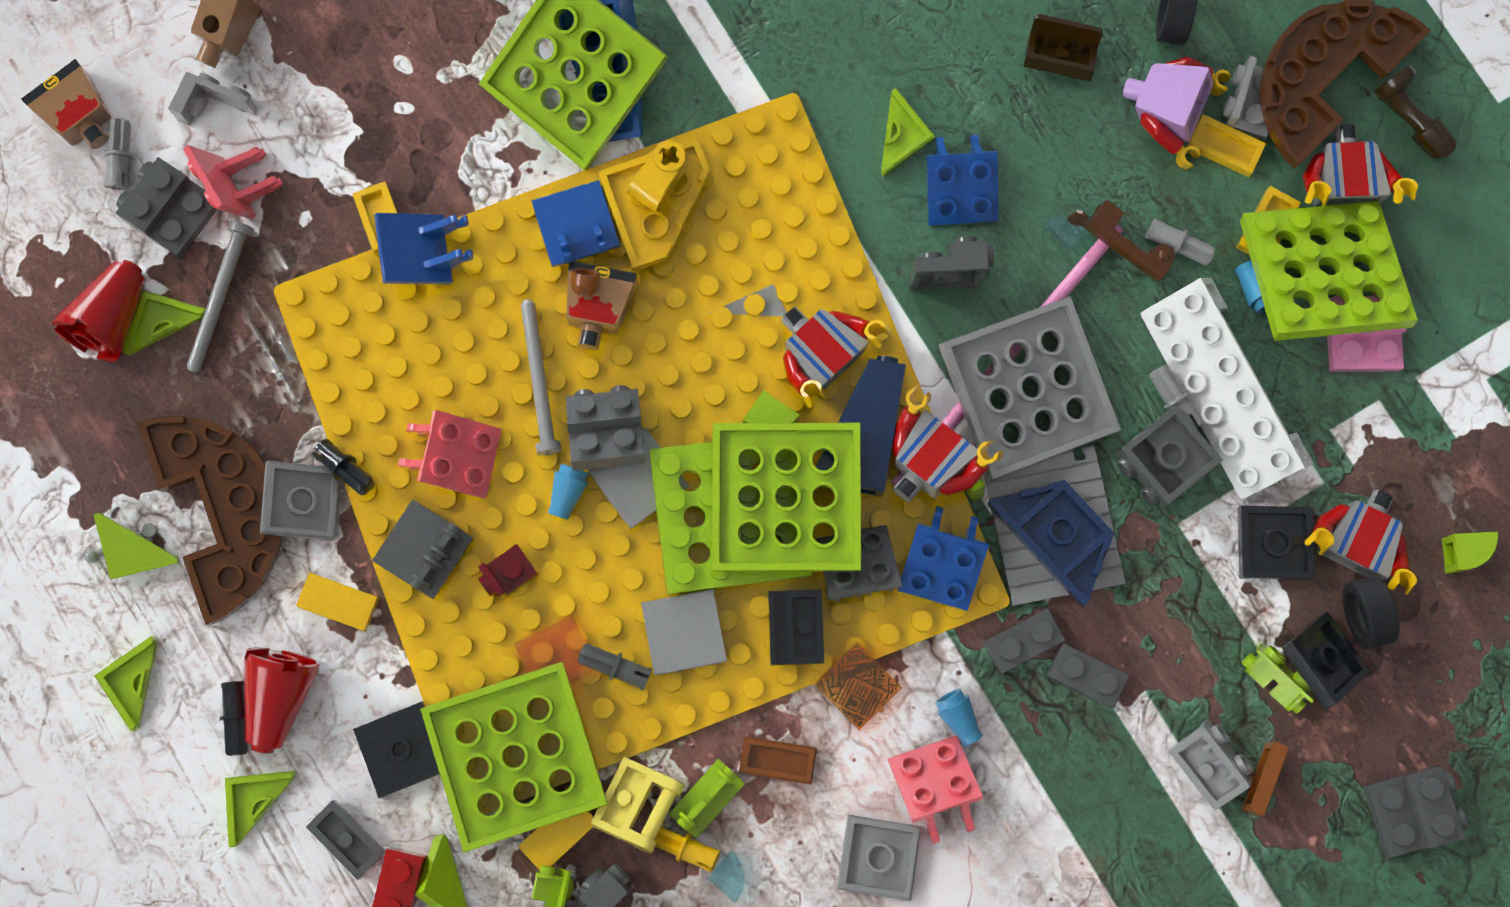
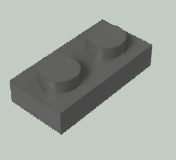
M1047 608L982 643L1000 675L1064 642L1065 639Z
M1062 643L1046 677L1113 709L1119 700L1129 675Z
M332 800L306 826L357 880H360L385 855L386 850L336 800Z

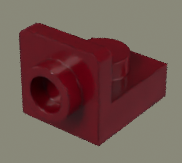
M517 544L487 565L483 563L478 567L483 573V576L478 578L486 592L490 597L496 593L502 600L539 575Z

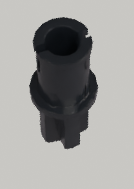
M324 439L315 446L314 449L316 451L312 453L313 457L331 471L333 478L340 481L343 480L359 495H367L374 488L375 482L372 477L356 464V458L352 455L344 454L329 439Z
M244 681L221 683L223 716L219 717V721H223L225 754L227 756H240L248 752V743L245 741Z

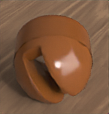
M585 268L571 270L570 284L573 292L580 296L581 289L587 290V296H591L597 291L600 282V272Z

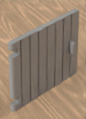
M1094 445L1082 447L1083 460L1075 461L1073 450L1070 449L995 479L989 480L986 472L984 473L989 501L995 497L1002 498L1020 493V491L1026 489L1041 488L1050 483L1065 480L1112 531L1114 530ZM991 510L1012 606L1070 595ZM1115 534L1092 591L1126 584Z

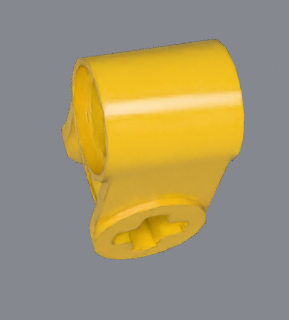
M673 140L661 142L644 166L634 175L626 193L658 213L665 206L674 188L686 173L687 160L684 148ZM674 156H676V164L670 162L667 166L665 165V158L671 160Z

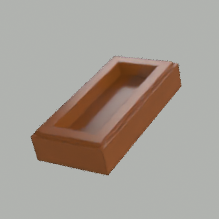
M744 736L739 773L812 785L817 748Z
M1270 742L1264 745L1253 775V782L1248 789L1241 808L1243 812L1252 816L1265 815L1289 746L1279 742Z

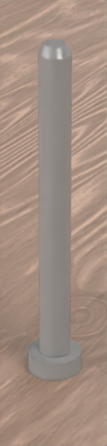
M230 221L227 230L232 232L187 363V370L193 373H198L202 368L245 238H252L254 228L237 221Z
M528 299L522 302L521 311L540 442L535 445L536 454L552 455L562 451L561 442L554 438L535 303Z

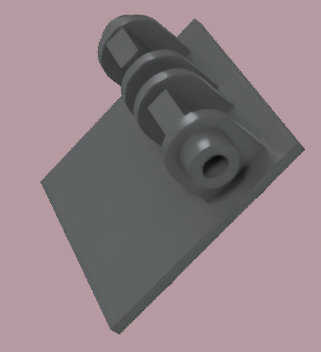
M412 499L372 561L434 600L472 542L473 537Z
M886 525L861 529V571H823L827 599L830 601L840 602V599L853 596L861 598L863 594L872 596L873 592L885 590L893 592L894 588L902 587ZM834 535L815 538V541L820 544H827L833 540Z

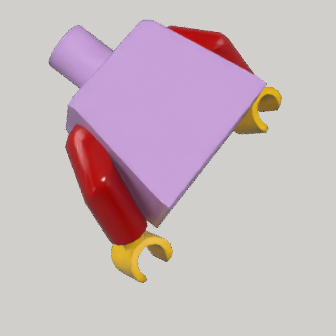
M1184 57L1166 62L1165 64L1156 63L1152 65L1145 81L1128 78L1124 85L1123 97L1136 101L1135 108L1141 126L1170 154L1176 153L1177 165L1187 170L1194 166L1186 160L1185 154L1189 153L1193 158L1197 159L1200 157V150L1196 146L1185 147L1183 145L1184 141L1190 142L1209 94L1211 93L1214 96L1223 95L1228 90V87L1221 85L1219 81L1226 83L1231 79V75L1227 70H1219L1217 73H1213V68L1191 57Z

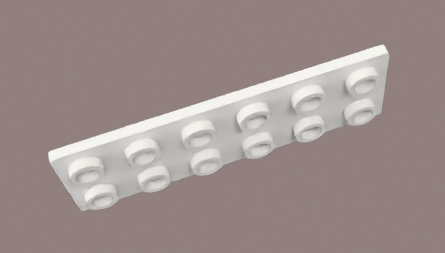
M1199 278L1142 311L1141 317L1184 392H1189L1188 399L1201 420L1204 421L1201 427L1212 448L1223 459L1221 464L1238 496L1241 499H1245L1314 463L1297 432L1290 435L1287 433L1226 322L1222 312L1228 309L1213 279Z

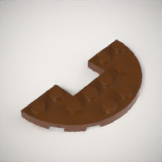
M1344 0L1342 3L1323 4L1304 13L1290 24L1276 40L1265 61L1260 83V102L1268 133L1278 151L1291 167L1295 169L1344 120L1319 94L1357 56L1383 79L1431 29L1409 13L1394 6L1388 9L1383 6L1372 4L1373 0Z
M163 416L138 422L137 425L159 489L164 492L193 480L196 481L217 544L182 558L205 625L211 626L238 611L258 592L269 576L278 557L282 536L260 534L266 462L241 437L227 428L208 420L185 418L184 416Z

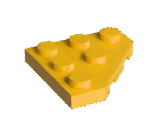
M698 138L680 143L686 154L687 170L674 188L665 206L658 213L626 193L632 178L644 166L652 153L598 171L633 272L667 261L710 175V169ZM674 156L671 160L665 158V165L667 166L670 162L676 164V156Z

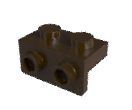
M1036 14L1027 41L1023 67L1091 82L1095 72L1097 50L1103 29L1079 22Z

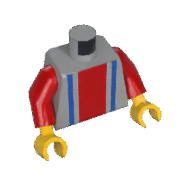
M1352 124L1340 125L1334 129L1335 143L1326 144L1318 154L1314 155L1302 175L1307 192L1305 203L1311 204L1313 200L1314 207L1379 201L1381 204L1391 195L1390 191L1394 193L1393 201L1399 204L1402 203L1404 195L1409 196L1414 201L1418 189V184L1415 180L1403 178L1386 156L1379 152L1376 142H1357L1356 126Z
M795 306L781 319V322L793 333L785 342L786 352L783 356L787 381L802 395L806 406L812 408L813 404L810 398L814 395H820L822 399H825L824 390L866 352L868 342L865 339H869L875 348H880L882 343L877 336L881 333L890 335L891 332L881 320L870 322L861 317L835 310L828 313L821 309L808 320Z
M918 386L913 387L906 394V402L909 406L904 407L896 424L892 452L896 457L895 468L904 475L893 490L906 502H910L921 489L933 498H937L941 494L949 496L971 489L989 469L988 464L998 462L1004 456L1003 450H1001L993 458L989 457L987 449L994 441L983 442L977 449L926 409L921 414L919 409L931 401L930 392L926 393L923 402H917L914 398V392Z
M1373 490L1367 504L1356 500L1347 505L1339 504L1322 514L1317 519L1313 533L1305 540L1307 546L1313 541L1318 544L1315 552L1319 555H1323L1367 578L1377 576L1381 580H1385L1391 574L1392 579L1387 587L1392 591L1400 584L1405 589L1404 594L1408 595L1417 583L1415 574L1409 568L1406 540L1401 532L1403 523L1387 515L1394 498L1383 491Z

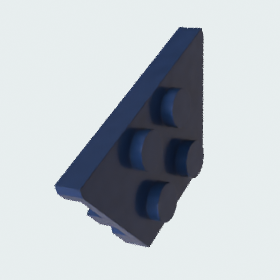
M1065 480L1050 483L1041 488L1026 489L1020 491V493L1002 498H992L987 504L991 510L1083 608L1089 602L1092 589L1099 576L1114 532Z

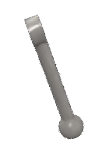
M146 523L143 525L142 530L136 533L143 537L153 538L157 535L158 529L154 524ZM102 548L86 551L84 554L85 561L91 564L98 561V558L104 555Z

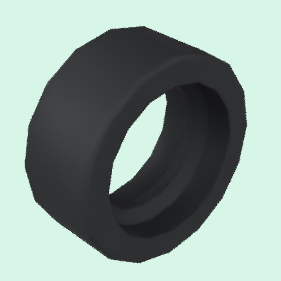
M1160 0L1156 22L1157 41L1184 45L1189 38L1193 26L1198 0Z
M1377 576L1345 584L1342 591L1344 613L1352 635L1358 644L1367 650L1396 642L1400 632L1399 617L1394 599L1385 583Z

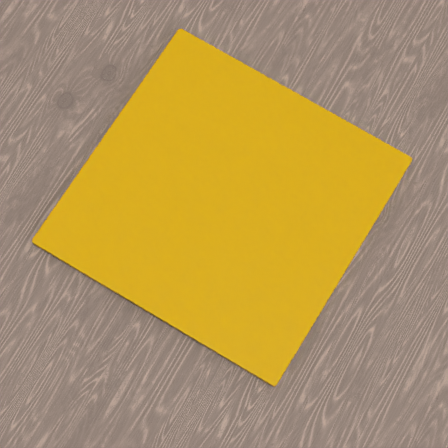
M795 93L787 94L667 139L680 144L698 138L710 169V175L667 261L633 272L598 175L600 170L653 153L655 148L661 143L659 142L466 214L469 225L458 228L445 236L447 253L458 249L465 253L471 249L473 250L474 258L451 268L453 283L450 285L383 284L380 257H376L373 250H369L275 286L274 295L327 439L344 454L352 455L356 458V464L368 473L375 482L374 488L367 495H359L343 481L371 560H373L412 499L473 537L472 542L434 600L372 561L425 707L564 662L597 770L622 761L624 757H633L816 684L820 680H826L825 675L830 674L831 669L834 670V676L838 675V663L841 674V666L871 662L1004 609L1009 605V596L989 549L987 550L968 611L897 591L898 588H894L893 592L885 590L873 592L872 596L863 594L861 598L853 596L840 599V602L830 601L827 599L823 571H812L811 577L713 589L727 662L655 676L641 603L700 592L694 591L667 595L657 513L654 512L630 530L589 474L586 479L589 484L573 508L568 520L548 513L551 503L554 472L559 471L561 463L572 466L566 397L574 396L581 389H589L594 393L610 392L613 387L618 385H624L630 389H638L642 431L646 428L661 448L713 442V423H743V419L763 390L800 414L797 423H838L870 358L877 359V356L894 357L898 359L899 364L906 365L896 424L904 407L909 406L906 402V394L910 389L918 386L914 392V398L917 402H923L925 396L802 102ZM599 180L620 247L579 259L575 262L637 273L638 286L620 332L616 335L602 332L599 349L590 350L577 345L581 328L570 326L567 320L569 263L552 268L531 200ZM772 284L777 291V298L782 302L786 312L796 306L810 320L821 309L828 313L835 310L861 317L870 322L881 320L891 332L890 335L881 333L877 336L882 343L880 348H875L869 339H865L868 342L866 352L824 390L825 399H822L820 395H814L810 398L813 404L812 408L806 406L802 395L787 381L783 356L786 352L785 342L793 333L781 322L783 316L760 315L765 309V301L760 295L752 294ZM749 295L744 301V310L748 315L731 314L728 308L723 307ZM528 299L532 300L536 307L554 438L561 442L562 451L552 455L536 454L535 445L540 442L521 311L522 302ZM928 404L919 409L921 414L925 409L931 413ZM433 410H439L501 428L486 499L417 481L419 471L409 470L408 467H399L400 458L423 460L428 436H420L416 432H407L408 423L418 425L430 424ZM891 448L885 489L882 497L861 494V529L882 525L887 526L901 579L917 525L922 524L930 527L936 506L943 507L939 531L965 538L970 517L975 515L965 491L949 496L941 494L937 498H933L921 489L910 502L900 498L894 492V486L890 483L899 472L895 468L896 457ZM819 451L814 455L813 464L815 467L823 451ZM760 463L755 464L751 470L756 469ZM686 472L682 474L689 484V488L685 491L691 492L699 488L700 479L695 473ZM820 487L813 493V501L820 507L831 505L835 498L833 491L827 487ZM689 508L685 511L684 521L688 526L696 528L704 523L705 516L700 509ZM819 524L813 530L814 539L835 535L834 529L828 524ZM977 524L975 540L986 543ZM697 543L689 548L688 555L692 562L702 564L709 559V550L705 545ZM517 544L539 575L504 600L496 593L490 597L478 580V578L483 576L478 567L483 563L487 565ZM822 590L824 664L770 666L768 591ZM585 644H590L617 656L620 652L622 653V658L651 668L652 672L644 691L615 678L610 681L608 680V675L579 664L578 657L582 647ZM860 649L863 650V651H859V652L849 653L850 651H854V650H860ZM860 653H864V660L860 657L857 661L852 660L854 654L859 656ZM847 655H851V662H850V660H848V662H846V661H847V659H846V656H847ZM857 665L843 667V671L846 672V670H851L855 668ZM832 672L830 676L826 675L827 679L832 677ZM542 698L533 700L528 708L530 716L535 720L545 718L549 713L547 701ZM508 710L497 712L493 718V725L500 732L509 730L514 722L513 715ZM472 722L461 724L458 728V738L465 744L473 742L478 735L476 725ZM555 734L544 735L539 743L541 752L547 756L556 754L560 749L559 738ZM517 745L510 746L504 753L505 763L512 768L520 766L525 758L523 749ZM481 757L473 759L468 767L469 774L477 780L484 778L489 771L487 761ZM564 769L555 771L550 779L553 788L572 781L571 775ZM528 781L519 783L515 789V796L519 802L536 795L534 785ZM492 793L483 795L479 802L480 810L485 815L499 810L500 801L498 797Z

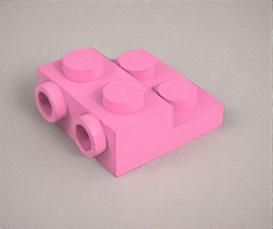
M1373 292L1372 296H1364L1370 299L1372 302L1380 301L1378 296ZM1338 295L1330 299L1336 305H1345L1344 300ZM1407 329L1327 336L1329 372L1401 371L1404 369L1402 334Z

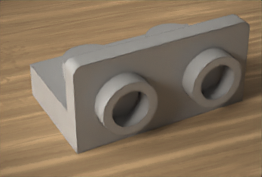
M1250 55L1244 65L1238 64L1231 82L1232 85L1236 86L1233 96H1228L1222 116L1227 117L1226 125L1263 142L1268 135L1260 102V83L1263 67L1256 66L1257 57Z
M1207 719L1201 723L1198 729L1172 746L1168 752L1213 810L1216 811L1251 787L1254 779L1252 775L1254 770L1244 755L1241 753L1237 755L1228 744L1230 743V738L1219 724L1213 725Z

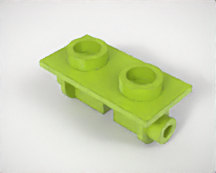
M1259 641L1256 648L1258 655L1254 656L1250 653L1241 662L1246 667L1244 671L1263 688L1273 679L1278 683L1269 691V694L1287 711L1292 710L1297 714L1306 705L1303 701L1304 698L1311 703L1314 701V694L1297 670L1293 673L1284 664L1286 662L1285 657L1272 645L1266 648Z
M717 759L673 808L669 815L684 830L697 839L745 785V782L722 761Z
M541 865L540 872L535 874L531 899L544 901L543 907H565L566 901L570 900L573 892V879L570 878L572 871L557 867L555 875V867Z

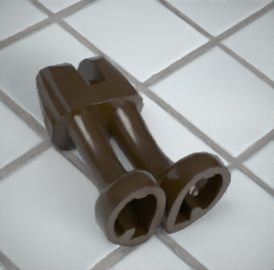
M1410 64L1373 92L1380 101L1386 103L1412 127L1415 133L1411 138L1429 157L1435 159L1447 157L1455 150L1456 139L1439 117L1431 119L1411 100L1408 86L1414 80L1416 71Z

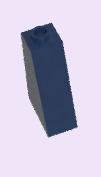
M877 356V359L870 358L838 423H860L861 494L882 497L885 489L906 367L905 364H899L898 359L890 356ZM823 451L816 468L819 470L831 468L834 464L833 455L828 451Z

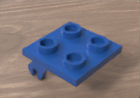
M970 135V153L948 155L944 146V138H935L937 145L936 155H926L929 226L998 221V152L982 151L978 135Z
M599 180L531 200L552 268L620 247Z
M376 213L374 215L383 284L450 285L453 283L451 268L474 258L473 250L471 249L465 253H462L461 249L447 253L445 236L469 225L467 215L462 216L460 219H457V215H452L445 219L444 215Z
M936 506L930 527L922 524L917 525L901 576L902 587H899L897 591L968 611L989 544L975 540L978 517L975 516L970 517L965 538L939 531L943 507Z

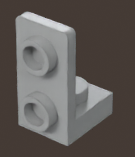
M189 72L185 73L168 107L177 121L189 126L194 117H198L201 114L205 103V95L252 115L256 114L258 108L252 101L251 94L237 86H232L231 89L219 85L220 82L210 75L200 73L199 76H196Z

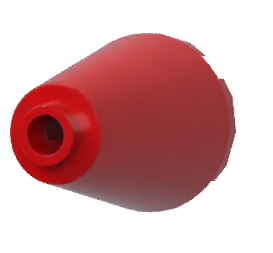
M128 260L111 263L55 317L52 325H57L54 329L55 332L66 342L84 353L88 348L99 352L96 356L97 359L107 362L118 361L145 283V278L141 274L142 269Z
M254 647L246 649L244 657L245 741L252 745L251 749L253 751L272 754L274 749L283 747L319 672L320 664H316L317 661L302 654L282 650L281 654H269L270 648Z

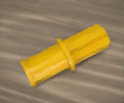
M660 827L654 839L657 843L655 847L675 855L677 862L683 860L709 873L713 872L719 860L721 850L692 839V835L689 833L684 837Z

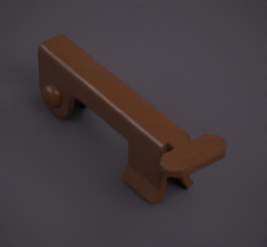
M1105 200L1102 205L1099 204L1089 221H1087V214L1081 210H1076L1068 216L1067 219L1070 224L1077 227L1083 226L1156 282L1164 277L1174 261V252L1168 245H1158L1146 253L1117 232L1114 228L1124 215V212L1109 200Z

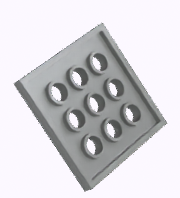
M1071 296L938 345L977 449L983 442L994 441L987 449L989 457L993 458L998 451L1003 450L1004 456L1000 461L988 464L989 469L986 471L989 480L1121 430ZM1044 333H1050L1056 338L1057 346L1053 352L1045 350L1042 346L1041 339ZM1013 344L1021 346L1025 351V359L1021 364L1015 363L1010 358L1009 351ZM981 356L988 357L993 363V371L989 376L983 375L978 370L977 362ZM1057 366L1066 368L1069 373V381L1065 386L1057 383L1054 378V371ZM1025 378L1033 379L1038 386L1037 394L1033 398L1025 395L1022 390V383ZM993 390H999L1005 395L1006 404L1001 410L994 408L990 402V395ZM1071 399L1078 401L1082 407V413L1078 419L1070 417L1067 413V404ZM1039 411L1045 412L1050 418V427L1047 431H1041L1035 424V416ZM1007 423L1013 424L1018 430L1019 436L1015 443H1009L1003 437V428Z

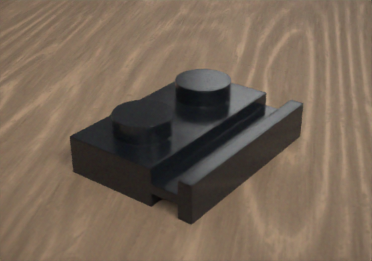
M822 590L768 591L770 666L824 664Z

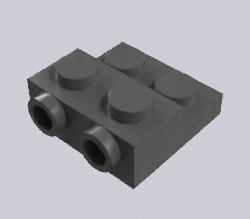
M157 157L153 163L148 161L140 168L138 172V179L140 181L132 191L127 189L119 196L116 203L119 209L116 211V214L125 223L181 259L218 209L213 208L205 198V189Z
M967 236L957 238L955 242H950L945 257H942V253L939 252L921 254L920 258H915L909 274V290L980 287L984 277L989 275V267H993L994 264L993 246L987 245V241H977L976 237Z
M624 385L615 386L610 392L594 393L589 389H581L574 396L566 397L572 471L646 463L638 389H630Z
M1174 405L1116 453L1120 459L1117 461V466L1121 472L1129 479L1135 476L1143 486L1140 489L1143 498L1150 505L1155 506L1158 504L1162 509L1223 460L1177 405Z
M1430 766L1363 785L1385 858H1392L1420 849L1434 848L1465 839L1463 830L1468 828L1467 817L1460 807H1455L1451 794L1456 792V784L1451 773L1448 771L1444 772L1442 766Z
M617 863L613 864L605 872L599 868L581 885L585 892L579 898L587 907H614L631 890L627 884L631 878Z

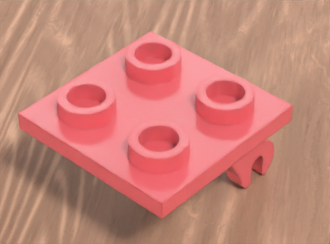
M190 145L183 148L189 159L187 162L189 170L196 178L201 180L206 189L204 192L205 198L215 209L252 219L256 216V213L250 203L267 193L274 192L283 185L280 177L276 179L275 176H271L239 191L232 180V175L265 158L266 153L263 148L254 147L227 160L224 157Z
M433 410L430 424L418 425L408 423L406 429L409 433L416 432L418 433L417 435L428 436L423 460L400 458L398 466L419 471L417 478L419 482L486 499L502 429L439 410Z
M956 735L888 758V763L912 823L921 820L925 821L932 844L940 842L934 814L959 806L963 823L965 822L967 832L975 830L969 804L982 800L983 795Z

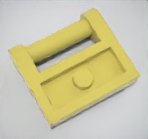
M624 757L605 793L608 805L597 809L591 825L598 830L633 845L643 852L652 854L657 844L654 839L675 797H680L685 786L671 777ZM655 785L661 788L662 792L640 834L633 831L632 828Z

